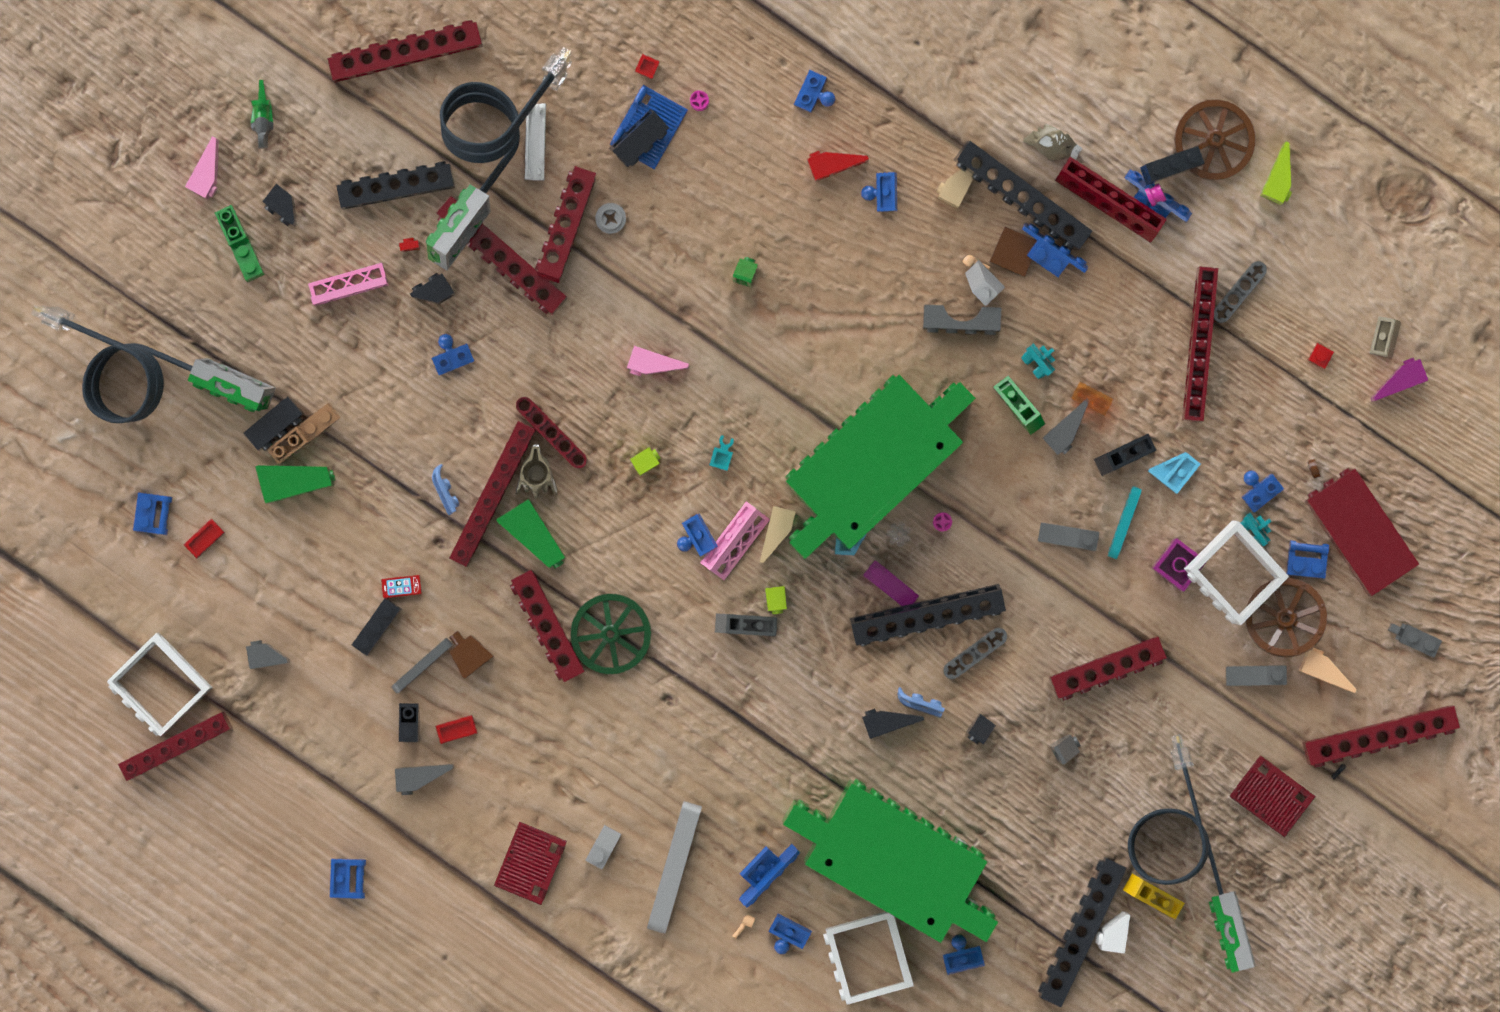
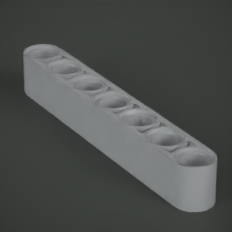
M683 801L647 929L663 934L666 933L702 806Z

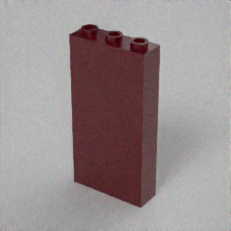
M1347 468L1339 473L1340 477L1335 481L1332 478L1323 484L1324 488L1320 491L1315 489L1310 492L1305 502L1367 595L1373 596L1417 567L1419 563L1355 468L1351 470Z

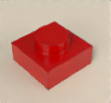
M642 54L635 73L652 80L660 61Z
M414 238L403 239V243H399L401 252L421 249L420 242L414 240Z
M1316 343L1308 361L1325 369L1334 351Z

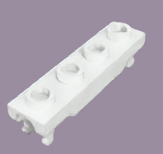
M543 103L536 104L526 117L525 180L544 181L546 104Z

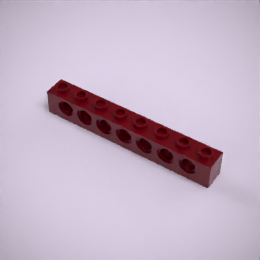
M468 20L462 22L461 26L447 25L443 27V30H427L424 32V35L420 36L410 34L406 36V39H390L387 41V44L380 45V43L368 45L369 48L361 50V47L351 49L350 53L346 54L342 52L331 54L332 57L327 58L332 80L334 83L483 47L478 24ZM460 32L466 34V38L463 41L456 40V35ZM440 37L447 38V43L444 46L437 45V40ZM425 41L429 44L426 50H419L421 42ZM403 46L410 47V52L407 55L400 54V49ZM384 51L391 52V57L387 60L381 57ZM366 55L373 57L370 64L363 63V58ZM347 60L354 61V66L350 69L344 67Z
M452 196L436 212L439 216L438 221L442 218L445 219L449 207L453 203L456 204L457 200ZM483 223L478 228L476 235L467 243L471 250L474 252L478 250L483 254L481 258L486 263L490 264L492 262L497 266L495 270L502 277L507 275L511 279L509 283L517 290L521 287L526 292L524 296L531 302L536 300L540 304L538 308L546 315L548 313L553 315L567 299V296L550 281L538 277V271ZM490 240L491 247L489 249H482V241ZM503 252L506 254L503 262L496 261L497 253ZM512 265L520 266L518 274L513 275L510 273ZM526 278H534L535 283L532 287L524 285ZM541 290L549 291V297L546 300L539 298Z
M1199 266L1196 270L1182 421H1204L1219 268Z
M520 421L517 422L449 559L465 567L469 566L537 431L536 429Z
M1449 705L1302 743L1308 765H1313L1314 768L1325 766L1327 761L1332 760V763L1344 761L1343 757L1351 756V759L1363 756V752L1369 751L1370 754L1381 752L1383 747L1388 746V749L1400 747L1399 743L1407 742V745L1413 744L1423 737L1426 740L1437 737L1436 734L1444 732V735L1456 733L1455 729L1460 728L1455 706ZM1436 718H1440L1442 721L1439 728H1435L1433 725V721ZM1418 722L1423 725V730L1420 733H1417L1414 729ZM1399 727H1402L1405 731L1401 738H1398L1396 735V730ZM1380 732L1386 734V739L1383 742H1379L1377 739V735ZM1365 736L1367 738V745L1361 747L1358 741L1361 737ZM1343 741H1347L1349 744V748L1345 752L1340 750V744ZM1324 746H1328L1330 754L1324 757L1321 754V749Z

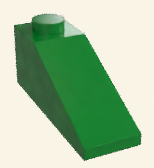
M745 257L744 260L739 259L732 276L733 282L751 288L758 268V264H755L756 260Z
M1009 376L993 386L1030 435L1046 424L1038 410Z

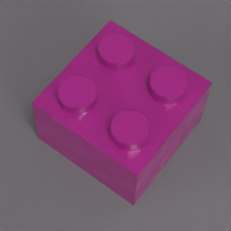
M1174 538L1151 569L1179 591L1184 592L1192 582L1185 568L1198 554L1178 538Z

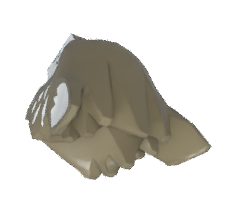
M1045 124L1043 129L1038 127L1037 132L1032 131L1023 140L1028 145L1036 147L1050 160H1061L1069 157L1076 160L1082 150V147L1076 144L1069 134L1066 133L1065 135L1061 130Z
M539 444L533 445L530 456L522 466L516 495L519 493L522 485L525 492L532 491L534 498H538L542 489L544 493L547 492L549 485L553 493L558 495L549 462L541 455Z

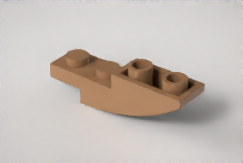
M327 403L267 450L279 465L328 430L341 417L332 405Z

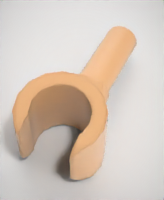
M967 255L962 263L971 268L978 260L972 255ZM983 264L989 270L990 266Z
M746 915L733 937L737 938L745 926L752 928L755 917Z

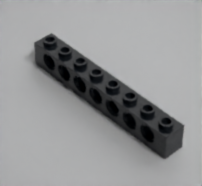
M966 141L954 158V161L957 163L956 166L964 172L966 170L973 174L971 177L979 183L984 182L988 185L987 189L993 194L999 193L1003 196L1002 200L1010 206L1014 204L1018 207L1017 211L1023 216L1027 217L1029 215L1034 219L1033 223L1035 225L1048 229V234L1055 239L1060 238L1064 241L1063 245L1069 250H1080L1092 233L1091 229L972 141ZM974 158L980 161V166L977 169L972 166ZM990 169L995 172L993 180H990L987 176V172ZM1005 180L1011 184L1009 191L1003 189L1002 185ZM1020 192L1026 195V200L1023 203L1018 200ZM1036 203L1040 204L1041 206V212L1039 214L1035 213L1033 210V206ZM1051 214L1055 215L1057 219L1054 225H1051L1048 220ZM1067 225L1072 229L1070 236L1064 234V228Z
M999 584L852 617L850 622L856 646H867L874 641L884 642L892 637H905L913 632L923 633L927 629H940L952 623L956 625L962 624L965 620H979L987 615L997 616L1006 611L1002 589ZM982 601H989L986 606H980ZM964 605H970L968 610H961ZM946 609L951 610L948 615L942 614ZM926 614H933L930 619H924ZM908 618L914 619L912 623H905V620ZM890 622L895 623V625L891 628L886 627V625ZM872 626L876 627L874 632L867 631Z
M1106 857L1098 861L1095 868L1097 870L1095 878H1090L1087 885L1089 890L1086 895H1082L1079 902L1081 907L1072 916L1071 922L1073 924L1070 930L1067 929L1062 939L1065 941L1062 947H1058L1054 957H1056L1054 965L1050 964L1046 974L1048 977L1046 982L1042 981L1039 986L1040 998L1058 1007H1062L1127 869L1125 866ZM1102 875H1110L1111 880L1108 884L1101 883ZM1096 891L1102 892L1103 896L1100 901H1094L1092 898ZM1087 909L1094 910V916L1091 919H1087L1084 916ZM1080 926L1086 928V933L1083 936L1076 934V930ZM1070 944H1077L1078 950L1076 953L1071 954L1068 952ZM1063 961L1070 963V967L1066 971L1060 970V964ZM1054 979L1061 980L1062 984L1059 988L1051 986Z

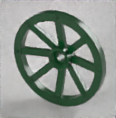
M603 594L588 600L577 611L571 625V643L577 657L588 668L603 674H619L632 669L644 658L651 641V626L646 613L635 601L619 594ZM609 600L619 601L628 605L614 625H612ZM603 602L606 626L591 617L586 611L593 605ZM634 609L642 620L643 626L619 630L620 625L631 610ZM583 617L601 630V633L578 636V626L581 618ZM609 630L614 632V636L612 638H609L607 636V632ZM644 631V641L640 651L620 637V635ZM602 638V642L590 659H588L582 652L579 642ZM615 642L625 647L636 657L629 663L619 666ZM607 643L610 645L613 667H603L594 663Z

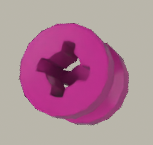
M701 90L693 92L690 97L691 107L696 111L705 110L709 105L708 95Z
M1159 183L1155 184L1154 188L1145 189L1152 207L1157 202L1166 201Z
M938 513L933 518V526L938 531H947L952 526V518L947 513Z

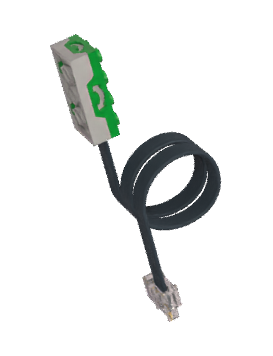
M563 47L558 55H551L542 67L544 78L541 85L519 114L514 103L504 92L482 82L461 84L454 88L444 99L440 109L442 139L447 149L456 157L471 163H489L501 157L503 158L480 189L470 184L467 189L461 191L458 197L459 200L456 204L453 203L449 207L445 219L442 218L437 224L436 231L429 234L426 239V246L430 261L448 271L489 215L490 199L486 193L515 155L520 142L519 127L548 87L557 90L566 79L567 68L572 63L570 61V50ZM469 103H484L493 106L504 113L512 123L500 137L485 143H473L462 140L455 136L446 126L451 115L458 108Z
M34 306L31 314L42 319L41 324L57 331L72 328L111 345L97 353L90 361L82 382L83 398L89 410L98 418L110 423L120 424L140 421L152 414L157 408L163 394L164 378L162 369L155 357L190 371L187 381L193 383V387L200 390L204 388L210 390V394L216 397L224 396L229 403L235 405L240 403L244 405V409L250 412L268 409L276 390L275 387L209 358L195 359L192 366L142 344L120 343L72 322L75 314L59 307ZM120 350L133 355L143 366L147 377V393L140 409L128 418L119 416L109 410L102 401L99 390L100 377L104 366Z
M1182 735L1172 736L1171 740L1174 750L1170 752L1174 767L1177 771L1183 769L1195 816L1172 808L1156 810L1143 816L1133 826L1128 838V853L1131 863L1138 874L1144 879L1156 884L1172 885L1185 882L1194 877L1203 868L1209 856L1219 892L1218 896L1211 897L1212 901L1209 902L1211 912L1216 913L1217 920L1214 921L1216 931H1220L1222 939L1219 942L1222 951L1226 950L1227 958H1224L1227 970L1231 969L1233 973L1256 967L1236 891L1223 893L1209 837L1201 821L1187 769L1194 766L1190 749L1184 746ZM1176 813L1188 817L1199 828L1202 839V855L1197 866L1187 875L1175 880H1159L1148 875L1139 865L1135 854L1136 835L1148 820L1158 815Z

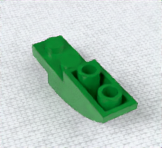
M229 205L215 212L216 218L246 282L248 283L265 275L234 207Z

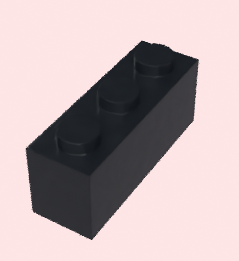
M650 109L609 149L626 167L633 166L639 161V156L643 152L647 153L654 146L653 143L657 139H662L667 134L669 127L655 111Z
M1195 146L1147 163L1140 167L1147 186L1198 168L1205 163L1199 146Z
M287 396L243 433L258 451H266L273 445V440L277 437L281 439L288 433L287 429L293 425L295 427L303 421L301 417L304 416V413Z
M384 598L354 640L352 646L364 655L369 656L402 611V608L388 598Z

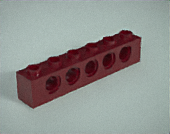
M1069 157L1054 180L1150 243L1167 220L1072 157Z
M574 166L573 171H569L566 182H569L567 189L563 188L560 196L562 200L561 206H557L554 217L557 218L554 224H550L548 230L550 238L548 242H544L541 252H544L542 259H538L535 267L538 270V277L560 284L596 181L597 173ZM574 186H581L583 190L581 192H574L572 188ZM569 203H574L577 207L574 210H569L566 206ZM562 221H568L570 222V226L564 228L560 225V223ZM561 238L564 240V243L556 245L554 240ZM556 256L558 261L551 263L548 261V258Z
M531 569L512 579L510 588L514 595H519L521 601L518 603L522 611H527L530 618L527 620L532 629L536 628L539 634L536 637L541 647L545 645L548 651L545 653L548 661L556 666L557 669L554 672L558 680L566 682L585 672L533 570ZM527 587H531L534 591V595L531 598H526L523 594L524 589ZM536 604L541 605L543 608V612L540 615H535L532 611L533 606ZM544 621H548L552 625L549 632H544L541 629V624ZM553 638H557L561 643L558 649H552L550 646V641ZM562 655L569 658L567 666L559 664V658Z
M1156 636L1055 674L1049 678L1057 699L1062 698L1065 701L1073 698V693L1080 691L1083 694L1091 691V687L1098 684V687L1109 684L1108 680L1116 678V680H1121L1127 677L1126 673L1134 671L1136 674L1144 671L1145 666L1152 664V667L1163 664L1162 660L1166 659V655L1159 637ZM1143 650L1149 653L1147 661H1142L1139 657ZM1125 657L1131 660V665L1128 668H1124L1121 664L1122 659ZM1106 664L1113 666V672L1110 675H1106L1103 671ZM1088 671L1095 673V679L1091 682L1085 678ZM1072 677L1077 679V686L1075 688H1069L1067 685L1068 680Z
M225 711L220 712L119 763L118 766L125 780H132L233 729Z

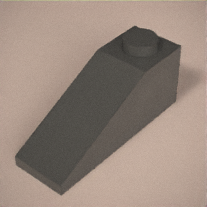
M1088 398L1043 437L1057 455L1061 452L1065 454L1072 448L1071 443L1076 437L1090 402Z
M1041 522L1038 541L1096 551L1099 532Z
M716 613V633L776 636L777 617Z
M1227 666L1226 686L1287 685V666Z
M1069 734L1049 746L1057 761L1064 765L1080 752L1078 747L1081 745L1076 736L1072 738Z
M454 764L396 768V792H401V795H412L413 791L418 790L453 769Z

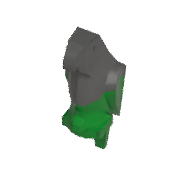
M259 80L258 100L252 101L251 128L258 134V149L268 148V135L273 130V114L270 99H266L264 80Z

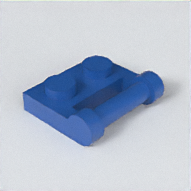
M138 492L133 531L167 535L168 529L166 527L169 506L172 503L173 497ZM157 501H162L159 528H155Z
M1290 540L1286 574L1325 579L1329 544L1313 545ZM1295 551L1321 553V558L1295 556Z
M331 859L330 898H365V892H363L365 859ZM351 866H356L355 892H350Z

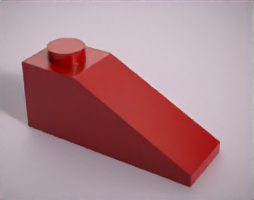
M820 151L811 153L809 155L810 158L807 159L815 182L869 161L866 155L833 152L820 153Z

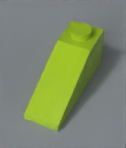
M1287 141L1283 143L1260 196L1279 205H1282L1284 201L1288 202L1292 191H1289L1291 188L1290 143Z

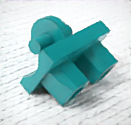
M1033 343L1021 357L1027 365L1034 360L1039 365L1032 371L1037 379L1046 375L1049 376L1055 371V368L1051 365L1055 361L1051 355L1055 351L1053 348L1048 351L1043 345L1038 349Z
M1251 512L1245 515L1240 522L1247 531L1251 529L1254 533L1253 538L1260 545L1265 546L1268 544L1270 539L1267 534L1271 532L1268 524L1272 522L1270 518L1264 521L1261 515L1256 519Z

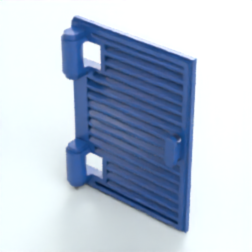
M642 85L621 125L613 136L610 145L612 146L646 112L652 109L669 127L667 134L662 139H657L650 151L647 153L643 152L639 156L640 162L655 170L688 109ZM646 94L651 97L647 105L642 103Z

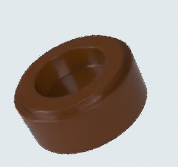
M1315 459L1309 460L1307 463L1314 479L1321 477Z

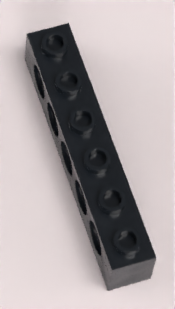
M446 161L434 163V167L427 168V165L417 166L416 170L413 171L401 169L397 170V174L390 175L389 172L378 174L377 178L371 179V176L359 178L360 181L352 182V180L341 181V185H336L340 207L342 210L453 189L455 184L451 165L446 164ZM431 173L438 174L436 182H429L428 176ZM414 176L419 177V184L411 186L409 183L410 179ZM394 180H399L401 183L397 190L391 189V183ZM381 184V191L373 193V185ZM357 187L363 189L360 197L353 195V191Z

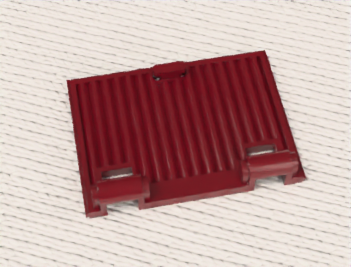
M1261 755L1229 795L1230 798L1284 838L1316 797ZM1261 765L1268 770L1266 775L1258 770ZM1298 793L1305 797L1303 802L1295 798Z
M519 821L494 886L542 905L567 841ZM552 842L558 845L555 853L549 851ZM535 885L541 888L538 896L532 894Z

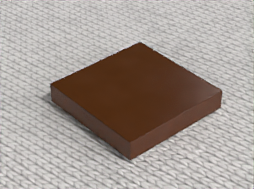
M1004 227L990 263L1025 277L1032 261L1027 254L1037 240Z

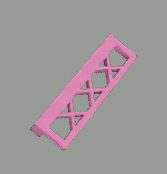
M379 263L312 282L308 285L312 295V304L318 306L388 286V281L383 264ZM380 269L382 277L373 280L368 277L372 270ZM359 274L364 277L362 283L356 285L350 283L354 275ZM340 279L346 282L342 289L335 290L331 288L336 280ZM323 285L328 288L324 294L316 296L315 286Z
M745 502L716 541L718 547L708 552L700 563L722 580H725L770 519L748 502ZM759 515L762 520L758 525L754 526V521ZM749 532L747 540L742 541L743 535ZM737 548L735 556H731V551ZM726 563V568L723 572H718L719 567Z

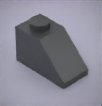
M262 640L250 642L251 646H246L250 669L290 663L288 657L268 643L262 644Z

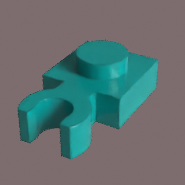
M721 435L719 439L721 447H714L709 466L728 471L733 452L728 451V448L733 445L734 439L731 438L729 444H724V436Z

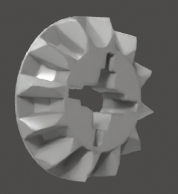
M607 203L597 210L595 220L601 231L612 234L617 233L624 227L626 215L619 205ZM604 213L610 216L615 213L614 219L616 220L617 224L615 222H610L607 225H605L608 219L606 218Z

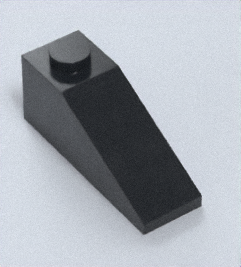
M1148 433L1095 458L1094 461L1101 476H1104L1157 450Z
M875 708L865 711V716H862L869 739L924 720V717L920 715L876 711Z

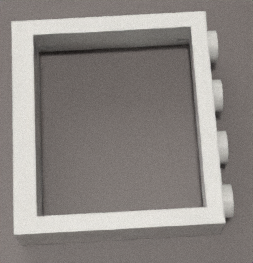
M1231 521L1185 568L1188 573L1187 575L1190 577L1189 579L1193 583L1197 582L1201 587L1199 590L1206 597L1209 596L1213 600L1212 604L1214 607L1226 614V620L1237 625H1242L1289 577L1239 521ZM1233 534L1274 577L1266 588L1240 614L1233 609L1199 571Z
M156 633L107 681L112 692L115 695L119 694L123 698V704L129 709L132 707L137 712L135 716L141 722L146 721L150 726L148 729L160 737L164 736L213 688L160 633ZM156 644L201 689L164 727L118 682Z
M883 912L826 928L827 933L823 934L826 945L830 944L832 950L828 954L831 964L835 963L837 968L836 971H833L836 982H841L842 989L839 990L841 1000H846L847 1005L913 986L893 915ZM887 919L904 982L850 997L833 934Z

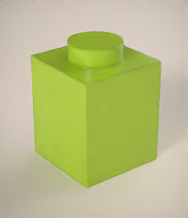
M649 447L631 458L630 461L639 475L642 476L660 464L658 460L661 458L655 449L651 450Z
M785 587L765 588L768 611H772V615L784 613L783 609H787Z

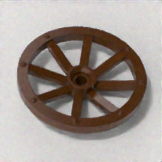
M1207 100L1194 105L1182 116L1175 131L1174 144L1176 153L1184 151L1182 133L1205 139V142L1197 145L1200 150L1209 147L1205 164L1202 170L1195 168L1189 170V172L1206 180H1223L1236 175L1248 164L1255 148V131L1251 120L1238 106L1224 100ZM1210 107L1222 108L1215 130L1203 109ZM1228 110L1237 115L1243 122L1222 132ZM1198 112L1209 133L1185 127V124L1192 115ZM1246 128L1248 136L1247 147L1226 140V137ZM1213 136H1217L1219 138L1218 143L1212 141ZM1223 145L1245 153L1243 159L1234 168L1230 164ZM1217 149L1227 171L1210 173L1208 169L1214 152Z
M1287 578L1274 591L1280 611L1278 612L1264 603L1259 607L1276 619L1253 624L1251 615L1246 620L1247 631L1254 643L1263 651L1277 657H1295L1310 651L1323 637L1327 624V610L1320 594L1312 586L1301 580ZM1271 581L1263 584L1253 593L1247 606L1266 588V586ZM1290 586L1298 588L1289 608H1285L1279 587ZM1304 591L1317 604L1294 613ZM1320 612L1318 629L1296 621L1302 617ZM1284 617L1290 619L1288 622L1283 621ZM1279 626L1269 644L1263 641L1256 632L1259 629ZM1292 627H1296L1314 636L1306 644L1299 647ZM1284 629L1287 630L1293 649L1274 647Z

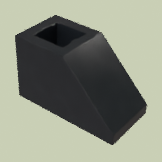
M275 184L262 201L266 204L264 208L272 215L275 212L281 216L279 220L286 226L291 224L295 227L297 220L294 197L278 184Z
M438 273L429 277V282L422 285L420 283L412 288L413 292L410 293L414 299L441 304L455 295L445 276Z
M399 703V742H419V703Z
M979 713L966 731L969 734L967 738L977 745L979 743L984 745L996 725Z

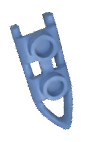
M440 464L432 473V481L447 514L451 515L456 511V507L459 506V501L456 496H451L448 491L451 489L449 480L441 478L440 471L443 465Z
M901 687L898 688V699L904 706L941 718L945 708L941 707L942 703L940 701L932 699L929 703L923 701V696L916 693L909 697L902 691Z

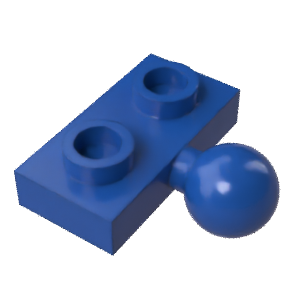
M809 70L794 102V106L812 113L818 99L824 106H832L836 100L835 95L829 91L822 92L828 78Z
M876 173L877 189L872 186H865L861 191L862 198L866 201H871L877 197V212L898 211L897 173Z
M443 334L439 337L438 344L446 352L432 357L438 375L474 362L467 343L453 349V338L450 335Z
M1250 470L1244 474V482L1249 486H1253V488L1241 498L1251 511L1255 513L1284 490V488L1273 474L1259 482L1257 472Z
M700 513L682 523L689 537L683 536L678 539L677 547L680 551H689L693 544L701 557L718 547Z
M777 914L768 932L782 938L776 941L774 949L778 954H786L790 948L789 943L803 949L812 931Z
M960 934L955 935L951 941L953 948L957 949V952L943 955L947 975L985 966L980 946L965 949L967 941Z

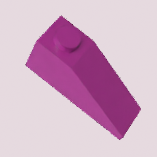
M1413 357L1403 361L1404 365L1398 367L1370 398L1371 402L1428 381L1421 359L1415 361Z
M876 560L872 562L863 574L865 578L901 606L913 604L919 597L917 593Z

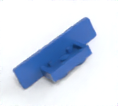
M1130 169L1124 177L1139 188L1134 198L1164 218L1170 212L1185 222L1191 217L1192 213L1189 208L1174 201V198L1168 193H1164L1166 201L1157 202L1152 207L1145 189L1154 188L1155 184L1146 186L1144 178L1139 172Z
M1025 223L1022 230L1037 240L1027 254L1029 258L1056 277L1060 276L1068 263H1071L1084 273L1087 271L1088 266L1084 259L1079 256L1077 258L1070 254L1071 251L1063 245L1060 247L1054 243V238L1047 234L1044 236L1034 224L1030 223L1029 225Z
M793 844L779 857L765 846L740 872V875L751 885L739 898L746 908L754 904L762 892L767 890L771 883L783 874L786 867L797 859L800 852Z

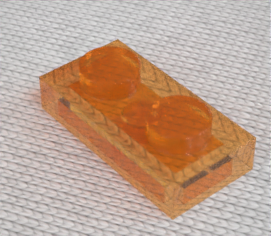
M1080 381L1070 398L1080 404L1088 398L1090 402L1087 408L1103 416L1106 415L1114 400Z

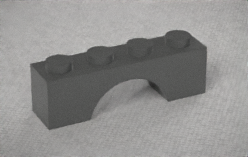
M924 305L923 329H927V333H938V330H946L948 334H958V330L965 331V334L972 335L977 334V331H984V335H996V332L1001 330V308L982 307L975 318L962 322L951 318L946 312L944 305Z

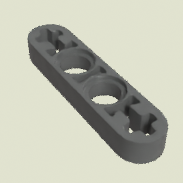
M1257 261L1247 268L1215 307V322H1226L1265 276L1267 268L1264 263ZM1254 266H1261L1262 268L1260 271L1262 272V274L1258 273L1254 277V279L1257 280L1256 282H1254V280L1251 277L1246 276L1247 273H1249L1250 276L1253 274V272L1255 271L1253 268ZM1242 280L1250 282L1251 287L1249 290H1243L1240 287ZM1231 294H1235L1239 299L1236 305H1231L1228 302V297ZM1224 302L1227 307L1232 309V311L1230 312V310L1228 309L1224 313V316H1226L1225 319H1218L1217 310L1222 311L1225 308V306L1222 305Z
M995 628L946 663L943 668L944 675L949 679L959 677L1004 644L1007 640L1006 631L1001 628ZM996 631L998 633L1002 632L1003 640L994 641L993 644L996 646L992 648L991 643L986 638L989 636L991 640L995 637L994 633ZM985 642L988 645L986 653L978 651L979 643ZM969 653L972 655L973 661L971 664L966 665L963 663L962 657L964 654ZM958 659L964 669L961 671L959 667L955 670L956 675H948V666L955 667L957 665L955 661Z
M445 638L394 683L391 688L395 693H400L452 647L453 644L450 640Z

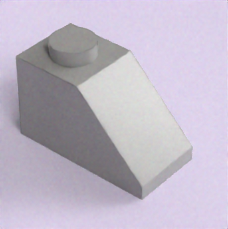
M979 260L965 273L973 294L985 306L1005 288Z
M604 825L585 861L603 869L621 834Z

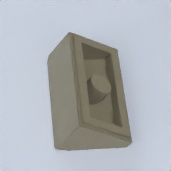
M1378 317L1370 354L1393 358L1401 325L1400 321Z

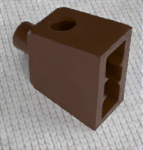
M457 631L449 637L456 646L449 652L464 679L494 657L473 635L464 639L460 632Z

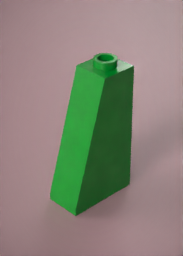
M255 466L265 504L334 486L333 481H336L334 471L330 470L329 467Z
M530 499L496 519L504 529L548 568L553 566L556 569L564 564L565 555Z

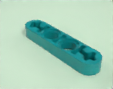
M1132 486L1108 551V557L1117 559L1141 495L1142 489Z

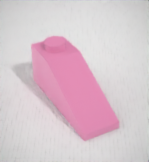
M213 136L185 186L207 200L209 197H213L217 190L219 140Z
M634 346L627 369H630L631 374L641 377V374L648 375L688 369L689 364Z

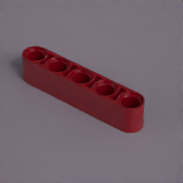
M521 397L517 400L516 409L574 468L582 469L587 465V456L530 398ZM524 400L530 403V408L527 411L520 409V403ZM536 414H541L544 418L543 422L539 425L533 422ZM555 428L557 430L556 437L549 438L547 430ZM564 441L569 442L571 446L567 452H562L560 449V444ZM576 455H582L584 458V462L580 466L574 464L573 460Z

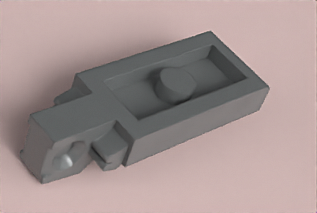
M1392 623L1388 628V631L1397 634L1395 639L1398 642L1432 658L1435 657L1442 640L1408 624L1402 623L1401 627Z

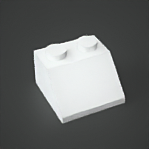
M1122 911L1103 925L1100 932L1096 933L1095 943H1097L1101 950L1125 954L1130 915L1127 912Z

